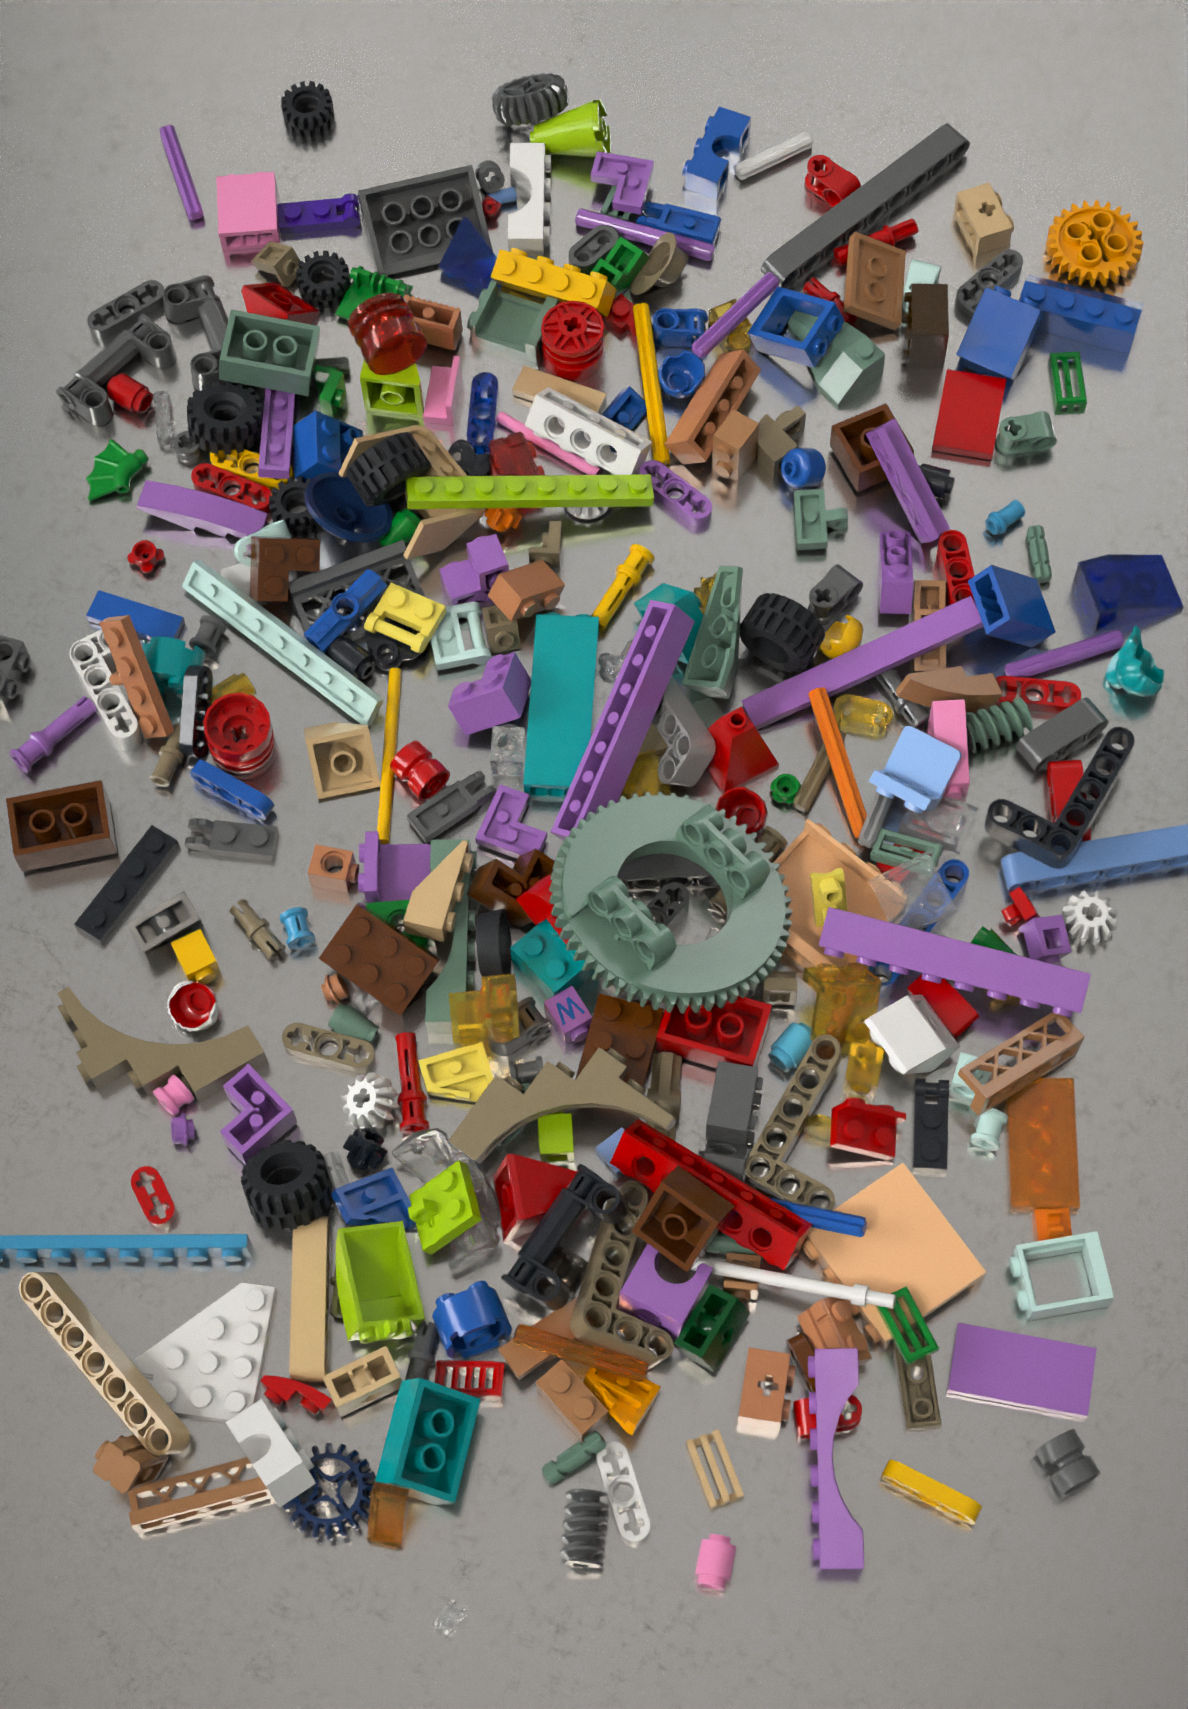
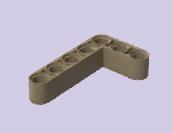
M828 1034L820 1035L811 1043L745 1163L746 1176L755 1187L779 1200L811 1206V1201L815 1196L825 1195L830 1200V1205L827 1207L828 1210L836 1208L833 1191L828 1186L785 1164V1161L840 1064L841 1047L835 1037ZM830 1046L835 1050V1055L829 1060H823L817 1056L819 1048ZM806 1075H814L819 1079V1083L813 1089H806L800 1084L801 1079ZM790 1104H798L803 1108V1112L797 1118H789L784 1114L785 1108ZM774 1133H781L787 1138L786 1143L780 1148H774L768 1144L769 1137ZM758 1162H764L770 1166L769 1173L761 1178L755 1177L751 1173L752 1167ZM786 1179H796L800 1183L799 1190L793 1194L783 1192L781 1185Z
M632 1180L625 1182L618 1188L623 1197H627L631 1202L627 1216L617 1224H609L601 1220L570 1320V1329L575 1338L638 1367L651 1369L672 1354L674 1349L672 1337L663 1329L616 1309L637 1239V1235L631 1231L648 1202L646 1188L641 1183ZM616 1198L607 1200L605 1210L610 1209L615 1204ZM615 1226L620 1228L623 1235L616 1231ZM605 1255L611 1258L614 1265L608 1263ZM596 1286H599L603 1290L604 1296L599 1294V1292L596 1289ZM586 1316L594 1321L595 1327L588 1323ZM617 1330L623 1332L626 1341L620 1338ZM649 1344L654 1346L657 1355L650 1350Z

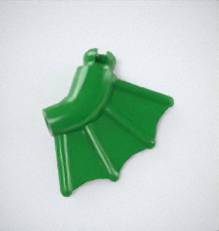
M110 439L105 450L94 457L93 471L86 477V480L90 483V492L87 499L92 501L114 491L122 494L129 492L132 478L149 461L145 452L142 449H137L133 454L131 452L128 453L116 441Z

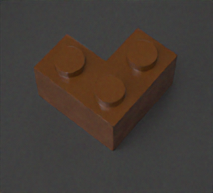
M251 536L250 598L257 601L288 602L289 570L320 571L321 540Z
M536 848L519 856L513 869L498 859H494L479 867L467 895L492 911L505 909L508 920L514 925L522 927L533 921L517 902L516 898L540 879L551 875L555 860Z

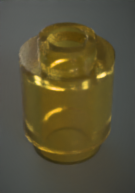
M244 672L239 675L233 674L212 687L211 705L216 699L226 694L241 692L255 695L256 690Z

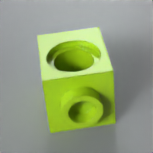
M564 1111L538 1118L541 1161L549 1164L575 1162L571 1113L565 1114Z

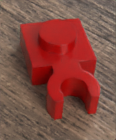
M620 294L613 300L608 317L602 316V320L620 335L629 331L631 339L637 343L633 313L634 304Z

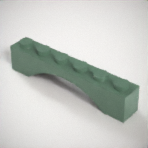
M470 839L431 840L430 872L463 840L468 841L470 853L474 854L471 871H476L477 851H471ZM471 871L470 873H464L462 883H465L463 899L461 902H456L453 910L456 913L452 949L447 963L436 981L426 991L425 1023L428 1034H467L468 1022L474 1021V1003L468 1002V991H474L475 987L474 972H469V961H475V941H470V930H476V911H470L471 900L475 899L467 895L472 883Z

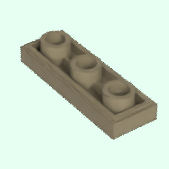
M914 1324L911 1327L922 1348H924L927 1344L917 1325ZM905 1332L901 1333L910 1352H915ZM892 1340L906 1432L941 1428L942 1423L931 1354L907 1366L894 1340ZM917 1371L921 1373L922 1379L915 1380L911 1377L910 1373Z

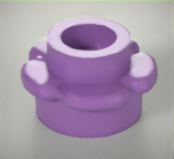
M181 1113V1117L171 1118L173 1144L186 1146L188 1140L194 1139L193 1120H187L185 1113Z

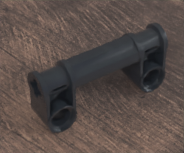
M582 1164L577 1166L578 1172L567 1188L561 1189L555 1201L517 1253L519 1258L508 1274L501 1276V1280L522 1295L530 1297L549 1310L563 1308L570 1298V1291L568 1286L553 1271L546 1268V1265L584 1210L589 1211L606 1223L617 1224L627 1216L629 1209L627 1200L615 1186L603 1180L598 1174ZM616 1198L615 1204L610 1209L603 1210L604 1203L607 1200ZM556 1284L555 1292L548 1297H544L546 1288Z

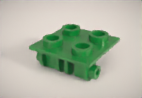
M362 266L358 268L353 267L350 272V278L353 281L335 316L371 328L374 317H392L396 319L404 296L410 295L413 286L405 284L401 279L397 281L388 278L386 274L381 276L377 271L372 273L364 270Z

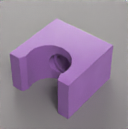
M647 1244L620 1291L617 1309L663 1329L676 1341L709 1286L713 1268L701 1263L697 1266L695 1275L690 1280L679 1284L666 1282L656 1272L660 1252Z

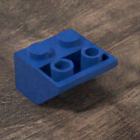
M316 410L293 426L295 478L297 479L298 476L303 477L304 482H306L308 478L313 479L322 473L339 472L354 439L363 437V430Z

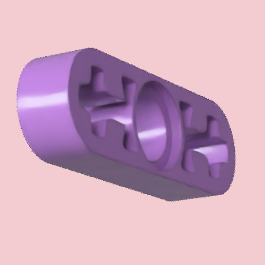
M649 460L640 466L639 474L649 473L654 475L658 473V479L651 477L654 497L693 526H703L711 520L712 503L705 495L659 461ZM671 488H679L684 494L680 498L673 499L667 495V492ZM693 507L697 510L701 507L704 508V513L698 511L694 514Z

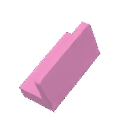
M454 356L452 368L432 366L423 414L424 423L454 426L462 380L460 356Z

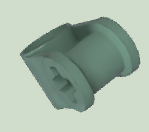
M1038 411L1028 415L1007 417L1002 420L999 434L995 440L997 451L1006 456H1013L1034 451L1042 452L1054 447L1057 443V438L1049 413Z

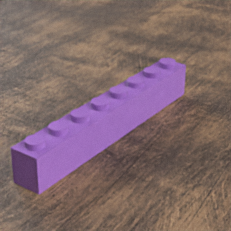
M650 600L551 829V833L563 841L566 836L569 837L573 827L577 828L581 818L586 820L590 811L596 813L598 806L602 805L606 808L610 800H613L615 803L619 800L695 622L674 604Z
M828 907L819 946L825 947L824 954L842 959L844 953L856 955V962L876 967L877 961L890 964L889 971L904 975H908L909 969L922 972L921 979L939 984H941L942 978L955 981L954 987L970 992L974 991L975 986L988 989L986 996L1005 1001L1007 995L1021 998L1019 1004L1039 1009L1040 1003L1053 1006L1052 1013L1071 1018L1073 1011L1077 1013L1082 1012L1091 977L1090 973Z

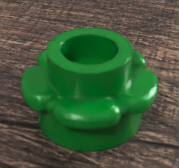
M781 774L771 783L772 797L778 803L786 802L787 804H792L801 784L795 776ZM788 788L789 791L784 792L783 789Z

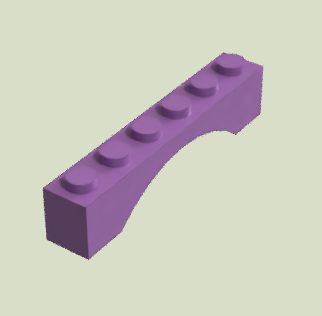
M858 1348L815 1349V1356H808L809 1378H815L816 1392H809V1413L816 1414L817 1428H810V1450H817L818 1465H811V1487H818L819 1501H812V1523H819L820 1538H813V1560H820V1569H864V1531L850 1513L841 1496L835 1478L833 1462L834 1435L839 1416L848 1398L859 1385Z

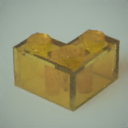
M515 974L481 977L482 990L449 993L453 1043H460L466 1046L475 1045L484 1040H494L495 1042L503 1043L520 1037Z

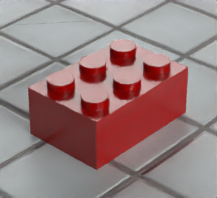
M738 996L733 1004L727 1000L723 1008H719L715 1003L711 1011H707L702 1005L698 1013H694L690 1005H688L685 1013H680L678 1006L674 1005L671 1013H668L665 1009L656 1036V1051L671 1052L682 1056L683 1059L717 1068L718 1061L756 1067L771 1020L772 1005Z

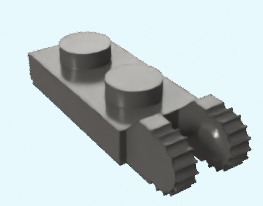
M476 771L462 781H456L408 813L407 820L424 842L427 843L477 810L478 806H483L493 799L497 790L493 785H490L471 796L469 792L485 780V775L482 771Z
M202 818L189 819L188 828L191 831L211 834V839L208 840L204 837L194 836L187 837L184 846L188 849L210 852L212 855L274 860L279 832L277 826L219 820L212 822Z

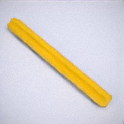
M643 302L633 306L650 439L652 441L653 460L668 465L670 463V454L668 448L664 445L667 441V432L658 378L649 305Z

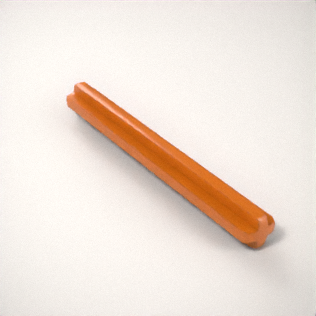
M824 687L815 688L808 693V697L853 836L859 839L867 813L827 690Z

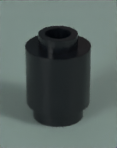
M925 463L919 465L935 498L943 500L945 494L951 495L955 478L950 477L951 470Z
M338 637L327 651L329 658L358 680L367 678L374 669V656L351 638Z

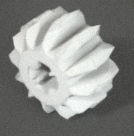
M1085 890L1080 893L1079 898L1072 895L1068 901L1069 906H1064L1062 910V915L1065 917L1066 929H1071L1068 934L1069 939L1077 936L1080 937L1081 946L1085 945L1087 940H1090L1094 947L1099 945L1100 938L1105 941L1109 940L1112 935L1111 931L1116 930L1118 925L1117 920L1114 919L1118 913L1117 908L1109 907L1111 903L1110 897L1103 900L1099 899V891L1094 892L1092 897H1089ZM1086 916L1093 917V921L1087 920Z
M368 1072L366 1076L362 1074L356 1075L355 1084L347 1083L350 1091L348 1094L341 1096L347 1102L341 1110L346 1115H349L348 1121L352 1125L360 1126L361 1129H373L374 1127L379 1129L384 1128L385 1119H394L391 1114L392 1108L400 1106L393 1099L399 1092L392 1088V1082L388 1078Z

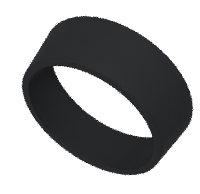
M505 909L480 913L477 920L476 946L481 976L483 979L508 981L512 966L510 950L512 944L507 913Z

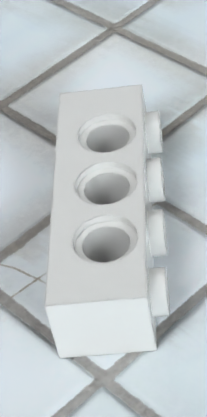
M550 387L536 394L525 423V427L531 429L536 436L559 444L562 450L578 454L585 458L588 464L600 466L611 472V475L639 474V468L645 462L652 441ZM558 418L564 422L565 428L559 424ZM584 432L590 436L591 442L585 438ZM610 445L615 448L617 456L611 452Z

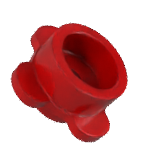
M142 540L133 546L132 552L128 554L127 559L130 564L139 566L143 573H150L153 571V566L158 561L163 560L164 552L160 548L156 549L152 542Z

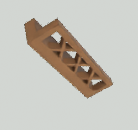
M1050 1013L970 1062L958 1072L959 1077L975 1093L970 1107L978 1116L982 1115L1074 1057L1085 1036L1066 1016ZM1056 1022L1066 1034L1061 1037L1047 1034V1026ZM1028 1039L1041 1042L1040 1050L1037 1052L1024 1050L1023 1041ZM1002 1054L1016 1057V1065L1013 1067L998 1065V1057ZM976 1070L992 1072L991 1081L982 1085L972 1073Z
M248 1457L149 1483L129 1491L128 1496L131 1506L129 1517L131 1526L138 1533L268 1498L272 1495L260 1477L246 1481L239 1479L246 1467L253 1466ZM237 1470L234 1476L228 1473L230 1471ZM221 1474L231 1480L227 1486L209 1491L205 1489L212 1476ZM203 1479L200 1485L193 1482ZM187 1483L197 1489L194 1495L175 1500L170 1498L178 1485ZM169 1488L166 1494L160 1492V1490ZM153 1493L162 1498L159 1504L140 1509L137 1496Z

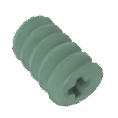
M1018 697L1013 699L1012 703L1008 701L1002 702L1000 708L992 705L989 707L988 712L982 708L977 710L976 715L972 712L967 713V746L972 753L976 752L977 742L985 750L988 749V739L990 738L998 746L1000 745V735H1003L1007 742H1011L1013 731L1016 732L1019 738L1024 736V728L1027 727L1029 731H1032V719L1026 703Z

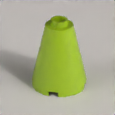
M601 99L592 100L535 124L534 131H530V142L545 143V154L595 158L597 152L611 153L609 125L606 126L604 117L607 116V112Z

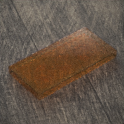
M1039 1078L1006 1099L1010 1210L1069 1208V1211H1079L1080 1195L1074 1078Z

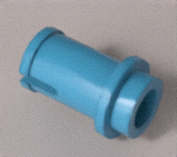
M1013 500L998 512L992 511L989 513L985 524L992 534H1003L1009 525L1023 518L1026 512L1018 500Z

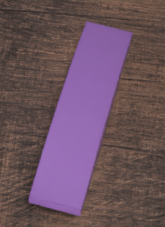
M148 480L145 481L136 509L194 531L197 526L224 538L227 533L243 538L263 528L268 514L209 493Z

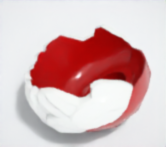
M190 980L178 983L167 1000L168 1014L171 1015V1019L174 1020L175 1024L180 1025L181 1029L197 1032L205 1030L216 1023L219 1013L216 994L210 986L202 982Z

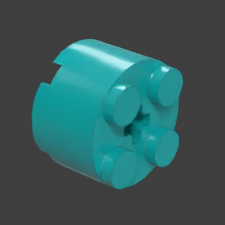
M151 637L150 643L146 639L143 641L142 649L161 696H163L164 692L175 693L177 698L182 699L186 669L190 665L203 666L205 652L200 647L195 645L193 651L185 647L186 641L170 637Z

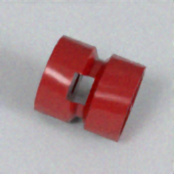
M416 740L404 746L394 756L390 764V770L402 782H408L407 785L410 791L419 800L424 801L436 795L449 780L450 771L436 758L432 759L431 751L421 741Z

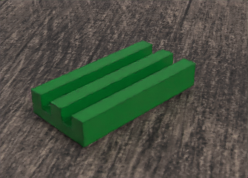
M1080 351L1050 353L1049 366L1056 410L1062 409V406L1074 409V405L1086 408L1087 397ZM1070 359H1073L1078 397H1073L1068 364ZM1057 360H1061L1066 393L1064 398L1062 397Z
M907 1286L891 1293L896 1295L893 1311L915 1352H910L888 1308L876 1306L907 1366L913 1364L918 1359L921 1360L927 1355L939 1351V1347ZM903 1298L927 1344L926 1347L922 1348L897 1299Z

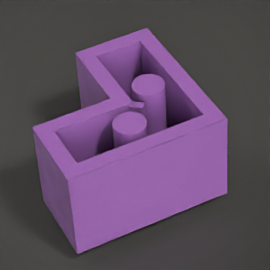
M496 534L480 536L472 542L466 543L467 560L461 562L454 561L439 569L441 585L450 606L468 602H478L480 605L492 602L488 594L498 574L509 571V564Z
M515 652L504 656L502 654L496 655L487 661L482 679L471 683L463 682L454 688L448 708L465 735L521 718L531 687V678Z
M249 1064L223 1085L228 1099L241 1113L220 1130V1134L226 1146L245 1165H248L247 1160L251 1156H256L258 1150L261 1148L266 1149L270 1147V1144L275 1143L297 1123V1119L293 1109Z

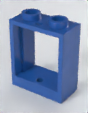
M777 287L747 334L757 351L815 368L821 357L825 355L835 335L841 330L845 320L835 302ZM794 311L818 317L803 342L779 336Z

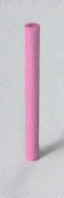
M501 411L498 414L496 422L585 474H601V468L588 464L579 455L566 452L559 447V444L536 436L531 429L525 427L524 423Z

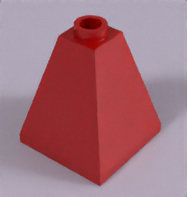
M742 706L720 717L708 728V731L714 738L716 748L715 754L706 769L723 794L728 789L743 786L779 767L776 758Z
M507 1154L493 1176L503 1242L511 1241L535 1230L559 1195L561 1189L568 1187L578 1171L517 1154Z

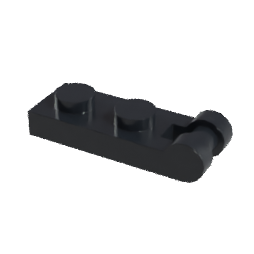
M915 1078L912 1172H947L949 1080H938V1083L926 1082V1079ZM925 1096H937V1104H925Z

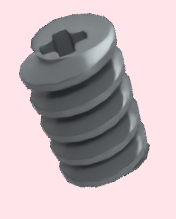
M572 1489L566 1492V1499L572 1504L564 1507V1513L571 1517L565 1519L562 1524L563 1528L569 1531L561 1535V1542L569 1546L560 1549V1557L567 1560L564 1564L578 1568H600L604 1566V1563L595 1559L594 1555L605 1552V1548L597 1545L596 1540L604 1539L607 1535L597 1530V1526L608 1524V1519L599 1516V1511L609 1509L608 1504L600 1501V1497L607 1496V1493L590 1489Z

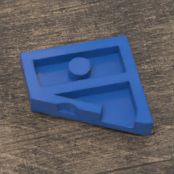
M392 1167L336 1188L331 1193L346 1224L364 1226L403 1221L405 1230L414 1231L417 1229L416 1223L410 1219L407 1209L411 1206V1202Z

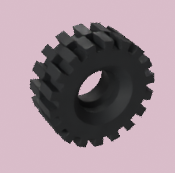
M215 381L212 387L205 384L201 386L202 391L196 389L193 392V398L189 397L187 401V422L189 436H192V441L195 445L200 443V448L205 451L211 448V453L218 454L219 450H224V455H231V450L236 449L237 453L244 452V446L250 449L254 446V441L258 442L261 439L263 404L259 394L255 395L254 389L249 387L245 390V384L238 383L237 386H234L233 382L226 381V385H220V381ZM223 418L233 419L229 421H219V419Z

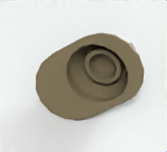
M667 232L654 244L648 255L650 258L630 284V291L634 295L645 293L653 285L660 287L670 286L680 277L689 256L677 246L676 236L673 233Z

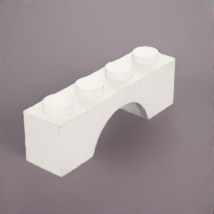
M510 143L511 185L523 189L530 196V200L522 209L508 214L509 252L511 248H516L528 253V256H544V244H550V226H545V220H550V202H545V196H551V179L546 178V173H551V155L545 154V143Z

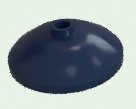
M339 472L322 473L311 479L304 494L305 504L313 519L328 533L346 541L367 543L380 540L389 532L392 526L393 513L388 502L379 506L367 507L349 478H341L338 474Z

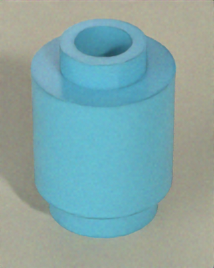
M792 1022L771 1045V1052L768 1054L769 1059L785 1072H789L791 1068H797L814 1041L815 1032L803 1022L799 1024Z

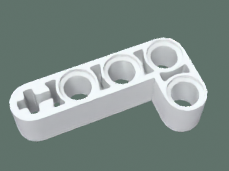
M101 629L76 641L71 646L69 654L76 673L97 708L114 743L120 750L130 752L136 750L141 745L143 736L137 719L119 686H114L109 681L111 676L110 669L115 668L116 664ZM85 657H91L87 661H81ZM98 681H105L101 685L94 686V684ZM112 705H118L113 710H107ZM125 724L128 730L127 733L121 730V725Z

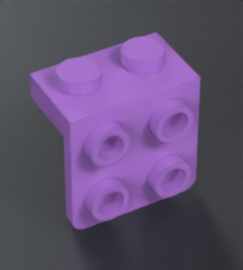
M378 831L365 832V843H359V862L364 863V873L358 874L359 893H364L366 903L410 900L412 891L431 873V845H381Z

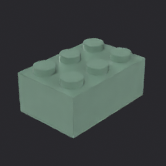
M231 309L220 355L219 380L309 396L319 347L320 326Z

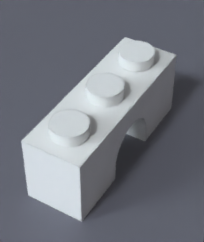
M260 1399L226 1422L279 1508L316 1484L309 1473V1470L314 1465L303 1449L298 1452L295 1451L300 1444L290 1428L282 1431L281 1428L286 1423L276 1407L269 1411L263 1400Z

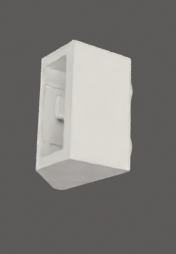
M907 995L864 1021L870 1029L871 1038L884 1048L889 1055L891 1066L896 1071L902 1073V1075L932 1072L960 1048L923 995Z

